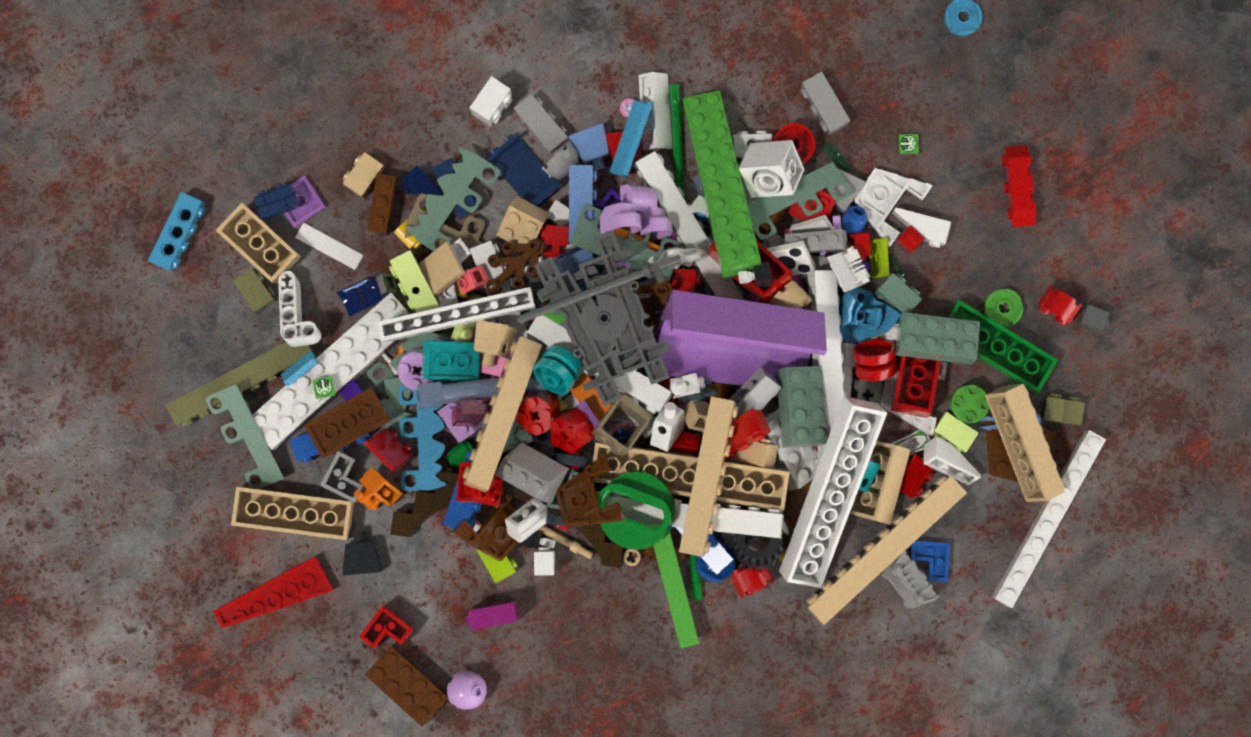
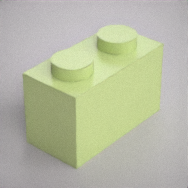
M944 412L935 425L934 438L939 437L951 443L959 452L965 453L979 433L948 412Z

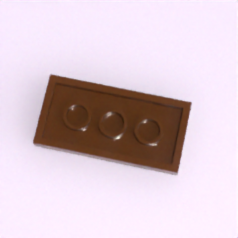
M370 387L305 424L304 427L321 457L325 459L390 422L391 419L374 389Z

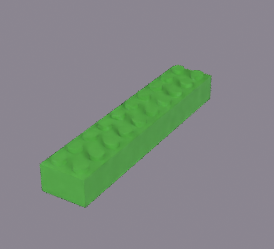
M720 90L682 98L685 119L722 277L737 276L740 271L754 272L753 266L761 265V259Z

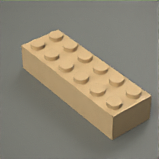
M1024 384L1002 386L985 394L1026 502L1049 501L1065 493L1063 481L1056 469L1057 465L1051 456L1049 444L1044 438L1042 426L1037 420L1035 408L1031 404L1028 390Z
M236 487L231 525L349 540L354 503L345 500Z

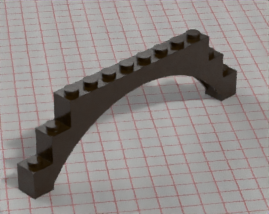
M444 468L443 472H438L439 480L447 485L437 488L435 494L432 493L433 490L416 491L413 514H410L409 509L399 508L398 512H393L391 535L411 537L412 531L423 521L449 507L459 474L455 473V469ZM502 480L505 493L509 497L527 501L535 498L507 481ZM546 507L556 513L561 512L560 509ZM600 524L584 525L577 528L596 550L601 559V565L620 568L623 547L615 544L610 539H608V542H604L605 533Z

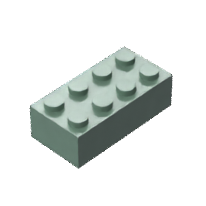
M902 312L898 321L896 356L973 365L977 360L980 322Z
M821 366L785 367L777 370V380L782 387L778 393L782 448L818 447L827 443V429Z

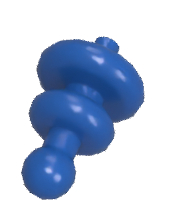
M621 428L613 434V438L623 445L629 437L628 431Z

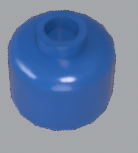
M851 206L844 211L841 218V227L847 234H858L863 231L868 221L865 210L860 206Z

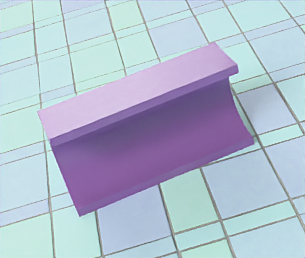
M672 290L653 335L656 343L665 341L668 345L669 352L661 356L669 376L681 377L697 373V377H703L704 381L742 386L760 366L777 378V370L785 367H808L811 353L825 355L827 352L824 312Z

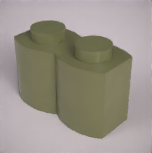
M1050 394V397H1044L1041 420L1082 426L1085 403L1080 402V398L1069 397L1068 400L1061 399L1062 395Z

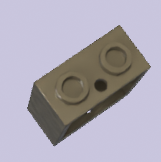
M622 392V398L609 406L591 432L595 435L597 441L607 444L613 453L621 456L629 452L653 417V415ZM617 407L639 423L624 445L602 429Z

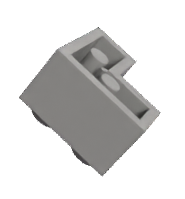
M337 451L320 486L353 503H358L354 492L356 490L364 491L365 487L349 477L358 460L341 451Z

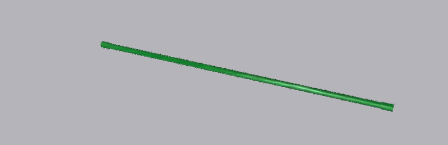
M672 84L669 85L672 118L674 183L684 193L680 106L681 85ZM685 264L680 265L679 269H687V266ZM684 426L686 433L694 434V429ZM690 554L691 600H702L700 574L696 571L697 556Z

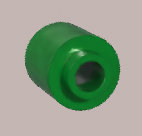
M469 441L461 442L447 451L449 455L446 457L452 466L456 464L459 467L460 462H464L467 451L472 452L473 447Z

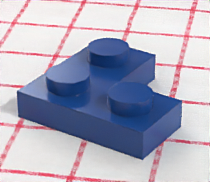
M915 541L910 545V559L929 561L928 580L948 582L950 543Z

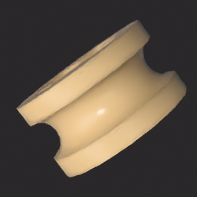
M628 549L623 556L624 562L629 566L637 565L641 558L640 553L632 549ZM629 552L637 554L636 562L631 563V560L627 561L626 558L629 556Z

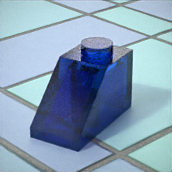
M418 165L400 179L403 183L400 187L407 195L411 193L414 197H418L420 194L443 196L441 191Z

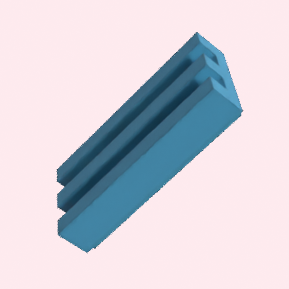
M312 350L281 374L283 382L287 386H290L318 363L316 355Z

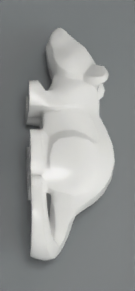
M697 244L694 245V248L687 249L673 247L662 252L660 258L655 262L653 261L654 256H652L648 263L651 266L679 255L681 263L668 267L679 269L680 265L685 264V266L690 267L695 260L700 261L707 258L710 252L700 248Z

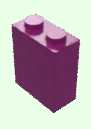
M516 600L468 610V614L465 615L467 627L470 626L471 630L517 622L519 616Z

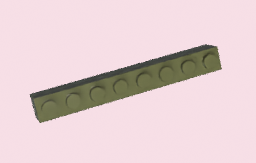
M285 342L165 406L175 425L186 427L192 424V420L199 416L201 419L210 414V409L205 400L207 396L236 384L243 397L244 392L248 390L253 392L261 388V383L265 381L270 383L278 379L280 373L287 370L310 350L313 353L314 351L311 345L291 347ZM211 399V406L220 409L222 406L220 399Z

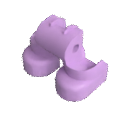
M635 183L620 186L621 203L605 207L600 215V234H605L621 227H630L631 234L641 231V235L652 232L653 242L673 234L672 220L666 217L664 209L657 208V193L653 188H648L646 185L635 186Z

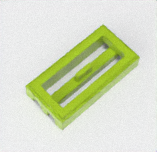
M888 238L870 240V278L889 277Z

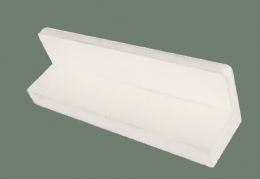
M658 72L639 75L640 102L645 104L647 101L653 103L642 136L643 150L672 149L668 74Z

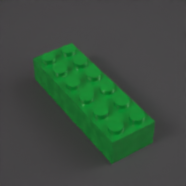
M960 300L954 303L946 317L980 322L977 360L1015 383L1024 384L1025 388L1033 394L1039 393L1058 359Z

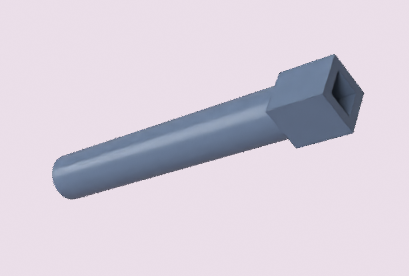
M531 374L524 394L549 391L537 381L534 374ZM499 378L441 384V382L418 384L416 394L419 409L442 407L446 403L492 398L493 394L498 392L499 388L496 387Z

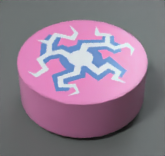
M625 99L620 105V112L625 118L629 116L634 102L633 99Z

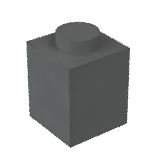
M1085 305L1078 324L1098 332L1103 331L1104 328L1107 329L1110 323V318L1108 317L1110 312L1091 305Z

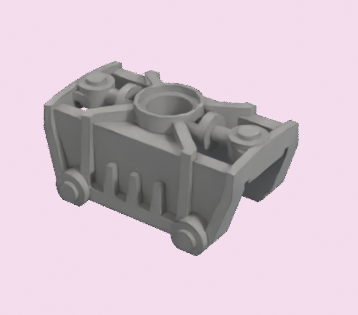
M904 551L884 569L882 576L890 581L903 599V605L907 609L936 600L939 595H936L931 588L933 587L932 584L926 579L924 572L917 567L915 561H911L906 554L907 552Z

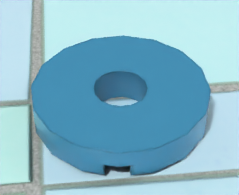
M953 0L946 8L944 22L951 33L958 36H968L979 28L982 22V11L980 6L972 0ZM961 12L966 13L968 20L965 22L960 21L958 14Z

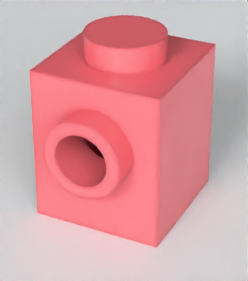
M480 265L466 270L465 274L457 280L462 294H466L483 287L489 279L483 266Z

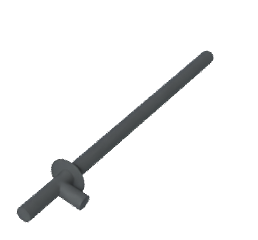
M677 255L651 266H647L645 262L642 269L522 314L517 317V321L519 323L529 321L644 276L652 280V273H654L657 282L662 283L665 281L661 270L681 263V259Z

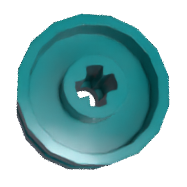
M552 345L547 348L542 358L535 364L533 374L537 381L547 390L558 395H565L569 393L574 382L579 379L584 369L580 360L576 359L572 352L563 347Z

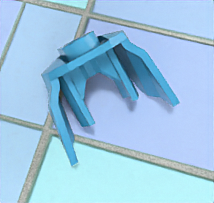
M857 287L843 292L838 306L839 314L841 315L840 333L842 334V340L846 343H857L886 334L896 324L901 313L893 307L877 301L871 291Z

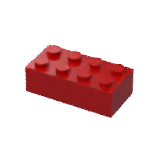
M756 239L761 263L769 262L772 286L756 287L755 280L740 284L739 275L732 277L760 303L768 304L779 291L785 288L786 284L792 281V271ZM713 243L709 247L710 257L719 264L715 243Z
M899 356L890 411L928 418L932 413L941 361Z

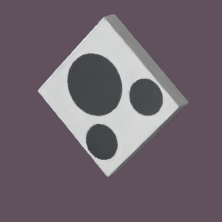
M803 241L766 248L792 271V276L816 271V265Z

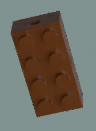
M393 644L365 674L370 681L421 727L448 699L447 693Z

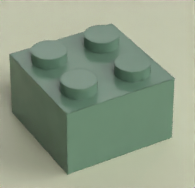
M894 273L873 293L883 303L893 307L901 314L902 312L910 313L922 300L919 297L921 294L914 287L909 288L905 284L906 280L901 275H895Z

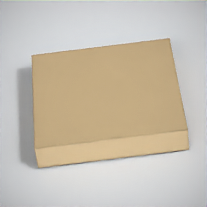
M449 242L442 244L418 264L433 295L436 296L465 274Z

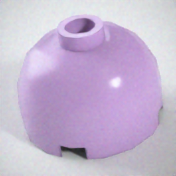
M459 671L452 676L454 678L451 683H448L447 695L450 703L463 710L474 709L481 705L487 694V687L483 678L472 671Z

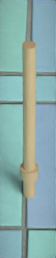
M544 525L538 529L539 532L570 548L569 550L573 553H579L591 559L593 552L581 546V543L576 540L572 541Z

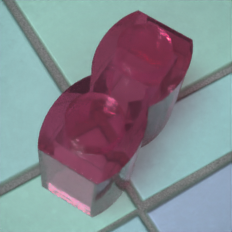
M460 399L457 406H454L452 409V426L477 427L487 412V405L484 404V400Z

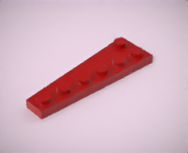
M317 556L214 610L213 613L221 628L331 592L334 589Z

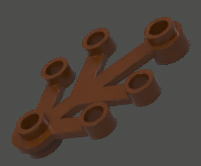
M532 239L527 244L513 245L511 242H505L502 245V250L506 255L524 252L520 257L499 258L497 255L489 256L488 263L492 268L509 266L496 279L488 280L485 284V290L490 296L500 294L502 291L501 284L515 272L514 289L525 288V262L530 258L531 265L527 268V273L530 278H537L539 276L537 271L533 274L530 272L536 270L534 265L538 263L539 257L544 253L545 245L542 240ZM518 283H522L521 286L516 287Z
M667 280L662 283L656 281L654 285L639 286L638 293H636L638 296L640 293H652L649 298H639L644 312H647L650 316L647 327L655 326L657 328L658 325L655 302L660 299L661 310L659 318H661L666 307L667 297L672 292V285ZM662 287L665 289V291H660L659 288Z

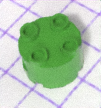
M966 385L956 389L950 395L948 410L952 416L964 424H973L982 420L987 415L990 407L984 390L976 385Z

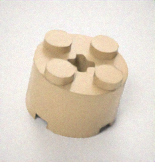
M792 280L784 286L786 289L779 291L768 304L802 309L803 307L806 308L813 300Z

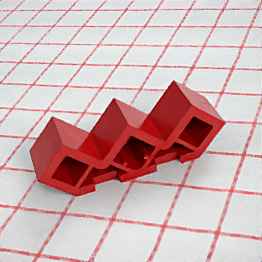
M1027 145L1004 147V154L1000 156L1001 166L1005 167L1007 173L1006 182H1003L1004 193H1007L1009 198L1006 218L1010 220L1012 227L1035 225L1036 204L1033 202L1034 184L1033 175H1030L1029 165H1031V156Z

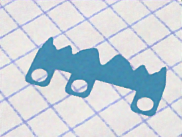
M401 385L398 388L399 403L401 405L417 404V417L402 418L400 420V436L403 438L418 437L419 471L402 472V489L404 491H423L443 487L447 484L436 477L442 466L435 463V461L442 456L445 445L432 438L434 434L445 428L441 418L433 412L440 407L419 409L416 390H412L413 398L410 401H405L402 398V392L408 387ZM405 422L413 423L414 431L411 434H406L403 431ZM407 475L415 477L416 483L413 487H408L405 484V477Z

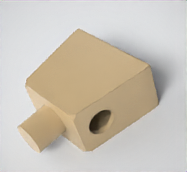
M487 321L476 322L474 350L484 354L482 365L493 367L495 357H507L517 333L516 328Z

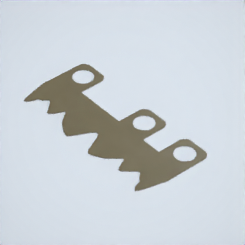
M426 194L418 196L406 226H419L418 214L428 215L427 211H422L419 207L420 201L426 199ZM469 216L466 218L460 232L442 224L438 231L450 238L452 244L461 238L470 251L471 248L483 244V242L478 240L485 225L483 221ZM472 221L479 224V231L475 234L467 230L468 223ZM406 229L405 238H408L411 233ZM497 232L492 240V244H497ZM443 238L437 239L434 243L435 248H439L446 240ZM498 246L500 254L497 256L499 258H506L507 255L503 252L502 247ZM472 254L463 263L473 260Z

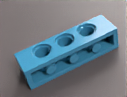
M183 192L180 193L148 259L149 262L170 272L178 268L181 261L179 259L180 255L187 250L189 245L188 239L197 229L196 223L198 218H202L205 213L204 202ZM186 211H190V219L183 220V214ZM181 228L183 233L180 237L176 238L174 232L176 229ZM173 245L174 252L171 255H167V247Z

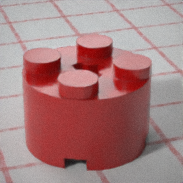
M1049 285L1037 303L1039 305L1038 310L1046 315L1051 313L1056 316L1054 320L1063 326L1066 324L1070 325L1082 304L1078 303V305H1075L1076 300L1059 289L1053 291L1054 286Z
M548 391L534 392L520 403L516 420L527 432L533 435L543 434L551 428L550 422L562 414L559 406L560 402L554 394Z
M571 408L550 422L552 444L569 454H573L592 441L595 436L591 433L594 426L592 422L589 423L586 418L588 416L586 413L578 408Z
M741 567L733 571L730 578L740 599L745 597L744 594L748 597L766 588L768 581L770 584L775 582L769 569L765 570L764 567L761 568V571H756L755 567H753V570L748 568L744 570Z

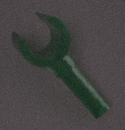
M893 253L889 254L888 256L896 268L893 273L904 277L905 269L899 265Z

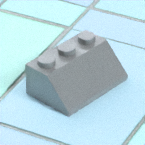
M521 442L503 458L495 475L540 501L552 503L569 468Z

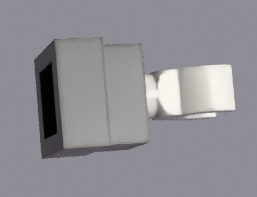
M769 262L753 266L754 272H738L740 284L755 280L756 287L772 286Z
M535 531L523 541V546L538 549L539 545L554 548L556 540L542 538V533Z

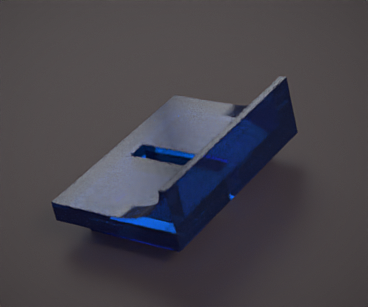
M373 276L337 292L344 303L349 317L383 300ZM356 288H359L366 304L363 305Z

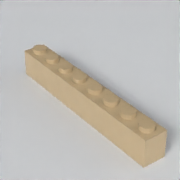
M521 336L516 341L513 340L509 350L512 352L510 359L506 358L503 365L505 373L497 381L496 387L499 389L497 394H493L489 405L492 408L490 413L486 412L483 419L485 427L477 435L476 441L479 443L477 448H473L469 459L472 462L470 467H466L462 478L465 480L463 484L483 492L489 490L541 349V344Z
M711 397L679 549L681 553L704 557L705 553H709L710 542L707 541L709 534H712L714 530L712 517L717 514L718 503H716L717 495H721L722 491L720 479L726 472L724 459L725 456H729L730 445H728L729 437H733L734 433L732 421L738 414V406H736L735 401Z

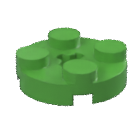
M999 289L992 292L985 301L984 314L1001 326L1009 327L1017 323L1023 314L1021 298L1010 289ZM1006 303V308L1009 310L1008 312L1004 311L1001 313L999 305Z

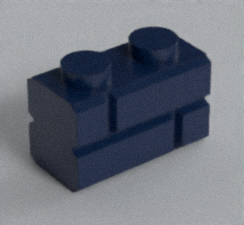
M287 183L277 185L276 189L269 191V189L258 192V196L254 197L260 216L264 221L300 208L293 186L291 184L287 185Z

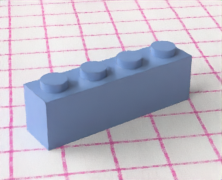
M569 165V244L583 206L585 204L593 206V201L597 200V190H593V182H597V170H593V165ZM588 209L585 211L584 215L587 220L593 221L596 219V212L594 210Z

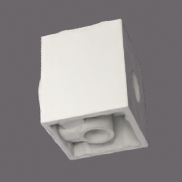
M786 140L750 143L739 165V172L743 177L745 187L749 191L751 198L794 195L804 172V167L793 141Z

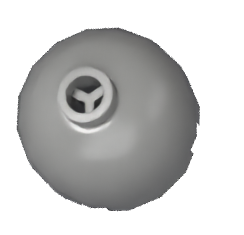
M568 141L565 143L566 148L562 145L549 158L546 163L548 166L544 164L541 167L553 178L559 179L566 175L569 176V165H577L578 153Z

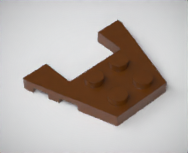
M983 421L984 426L996 424L995 421ZM985 429L988 475L1018 482L1002 439L997 438L998 429H991V431ZM1043 429V435L1049 447L1056 438L1057 432Z
M604 453L599 455V459L592 465L588 464L580 475L572 477L558 489L556 496L563 523L566 527L625 520L621 505L618 502L602 509L599 505L592 479L611 471L607 456Z
M503 481L500 506L477 532L465 520H461L451 531L453 536L497 561H502L518 543L507 533L505 519L515 511H513L510 504L511 499L509 495L505 493Z

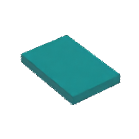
M423 340L422 380H479L480 353L474 350V342Z

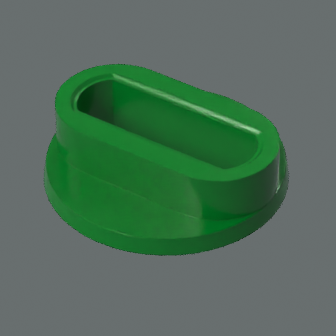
M641 471L627 472L614 478L600 491L597 498L601 509L607 507L608 497L615 492L661 509L664 513V520L658 528L625 516L624 521L600 524L606 536L615 544L632 550L646 549L662 541L671 530L675 519V502L670 489L658 477Z

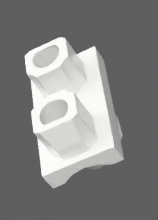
M697 373L670 379V390L673 392V399L700 393V389L705 388L704 378L697 377Z

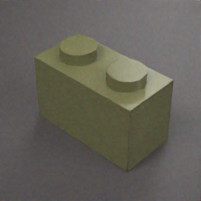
M251 268L233 280V282L252 310L258 314L276 302L274 298L276 294L270 286L266 287L263 282L265 278L262 273Z

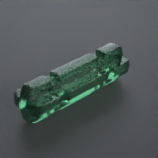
M827 141L822 145V150L829 154L828 157L837 167H840V170L846 173L851 171L852 167L850 164L846 163L838 150L833 148V144Z

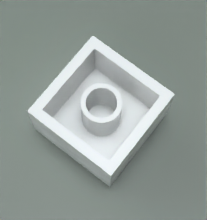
M491 76L470 106L472 115L490 127L493 123L497 124L502 117V110L504 108L507 109L513 101L511 89Z

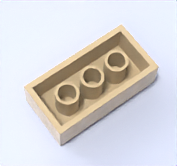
M243 203L216 229L227 242L273 284H276L279 276L284 271H288L301 258L294 249Z
M876 441L869 461L881 464L869 491L863 492L858 490L849 514L891 525L910 453L909 449Z

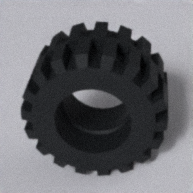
M734 533V552L737 560L741 561V565L744 567L748 565L750 570H753V567H755L756 571H761V568L764 567L767 570L770 564L774 566L776 560L779 561L781 558L780 554L783 551L782 538ZM755 537H762L769 541V545L761 551L751 550L748 548L747 543Z

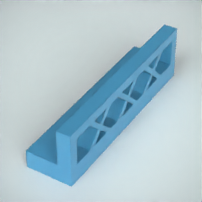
M634 100L609 173L628 179L653 103L647 101L645 104Z

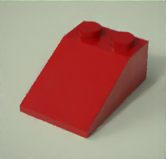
M384 428L364 444L391 471L398 472L414 456L411 453L413 449L406 442L402 444L397 439L399 435L393 429L388 430Z

